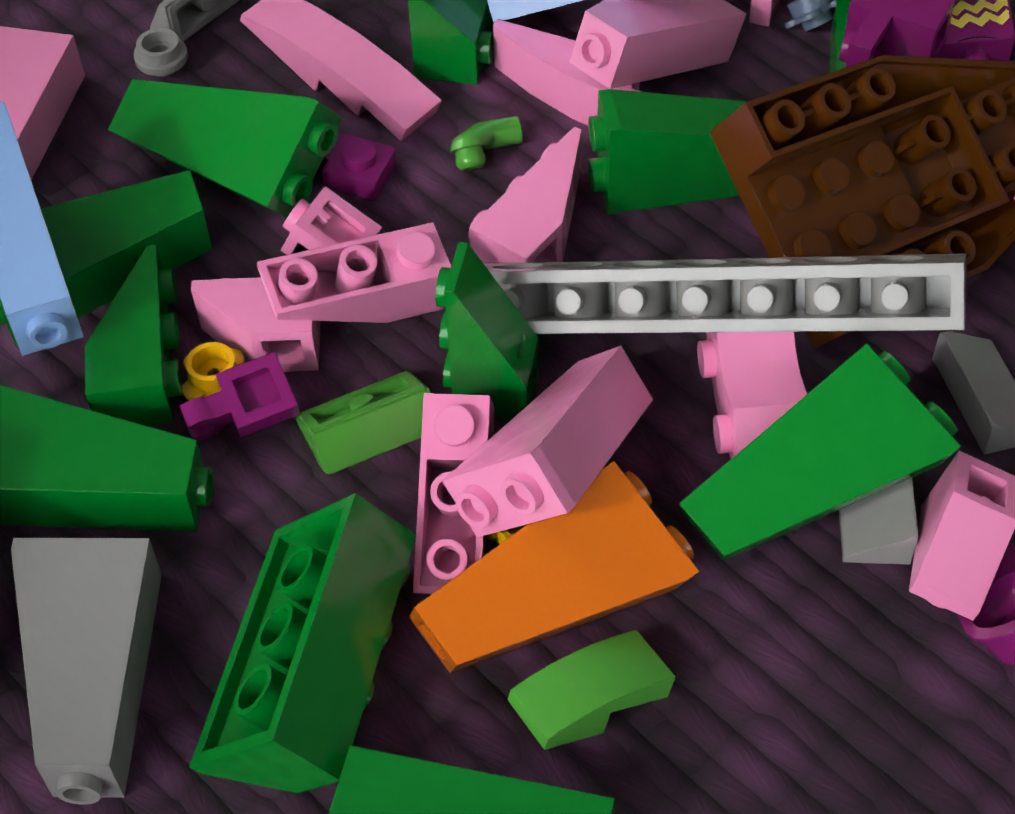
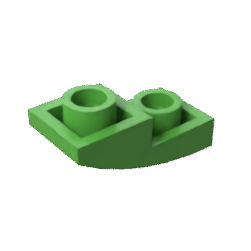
M634 630L596 642L551 663L512 688L507 700L542 748L546 750L603 734L612 712L667 698L676 676L639 632Z

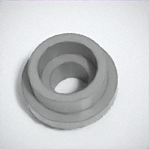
M154 28L142 33L137 39V47L134 50V60L137 68L145 74L158 77L173 74L184 66L188 58L185 43L178 37L176 32L168 28Z

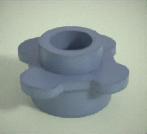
M794 0L790 2L787 6L793 19L784 23L785 28L787 29L801 23L806 32L833 19L830 8L835 6L836 0Z

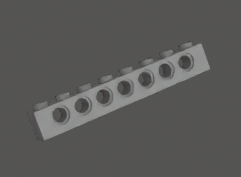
M966 254L484 264L535 334L964 330L966 323Z

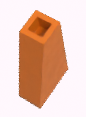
M613 461L600 471L576 506L567 514L527 524L416 605L409 618L449 673H453L672 592L697 574L699 570L691 561L694 558V552L686 538L675 527L671 525L665 527L649 507L652 504V498L642 481L630 471L623 473L615 461Z

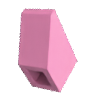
M261 277L192 280L191 292L201 329L217 342L240 350L244 355L245 363L275 352L283 372L319 370L321 321L276 319Z
M957 452L921 505L918 540L914 551L909 592L926 599L934 606L948 609L972 621L976 618L983 606L1015 529L1014 475L966 453Z

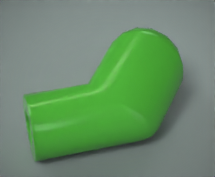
M518 116L478 122L455 137L451 143V153L456 155L455 162L458 169L461 171L480 169L486 160L483 150L522 143V130Z

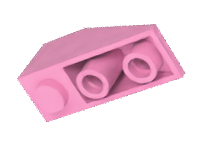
M574 126L558 143L550 144L543 152L540 160L523 176H517L510 183L506 193L488 210H482L475 216L469 227L468 238L470 246L483 264L563 262L581 173V129Z
M433 222L257 262V268L276 319L389 323L443 310V307L436 306V284L441 267L451 268Z
M424 393L413 593L433 594L485 555V535L481 537L475 535L469 523L459 514L456 503L442 480L494 435L495 408L489 395Z

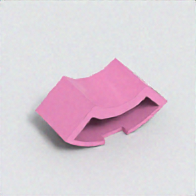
M706 332L707 340L698 341L697 356L701 377L712 378L718 413L713 418V434L718 454L729 453L730 459H732L808 394L800 374L794 332Z

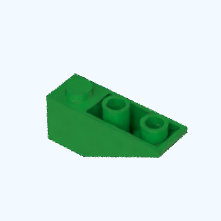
M458 242L451 268L441 267L436 284V306L445 307L440 326L439 346L441 349H449L443 370V387L452 389V394L489 395L495 408L494 420L509 422L534 400L539 379L538 336L469 243Z
M150 245L145 248L85 345V396L90 410L145 426L174 423L173 397L183 396L180 365L178 359L171 360L170 350L180 348V333L175 312L168 313V304L178 303L176 279L172 267L162 268L156 245Z

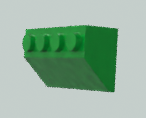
M357 493L275 530L189 768L204 775L297 794L339 782L349 746H354L353 742L363 710L368 705L374 692V673L381 650L392 633L393 623L391 618L399 591L407 581L410 573L409 559L417 536Z

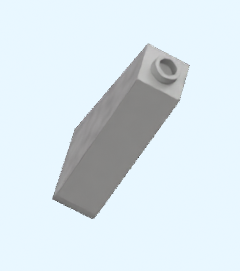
M13 538L11 555L35 766L52 797H58L65 802L87 805L98 802L101 797L125 798L162 577L150 539Z

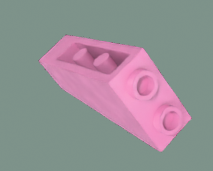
M622 346L576 362L444 478L442 482L455 501L459 514L469 523L477 537L567 514L576 506L653 401V398Z

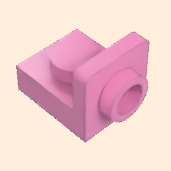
M325 186L311 204L302 198L291 211L282 226L290 234L280 251L289 255L293 254L300 244L311 250L378 235L382 226Z

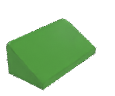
M404 371L300 412V415L295 417L319 466L326 474H333L421 438L424 393H430V390L411 372Z

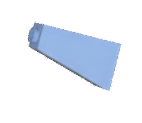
M0 102V298L21 355L25 356L84 336L5 102Z

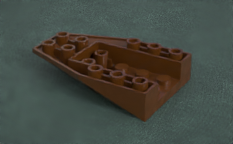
M881 55L745 102L709 132L769 258L966 254L967 280L988 270L1015 240V61ZM805 331L813 349L853 332Z

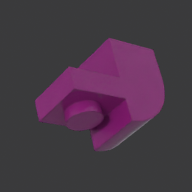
M851 0L839 61L846 63V68L881 55L936 58L947 39L955 0Z

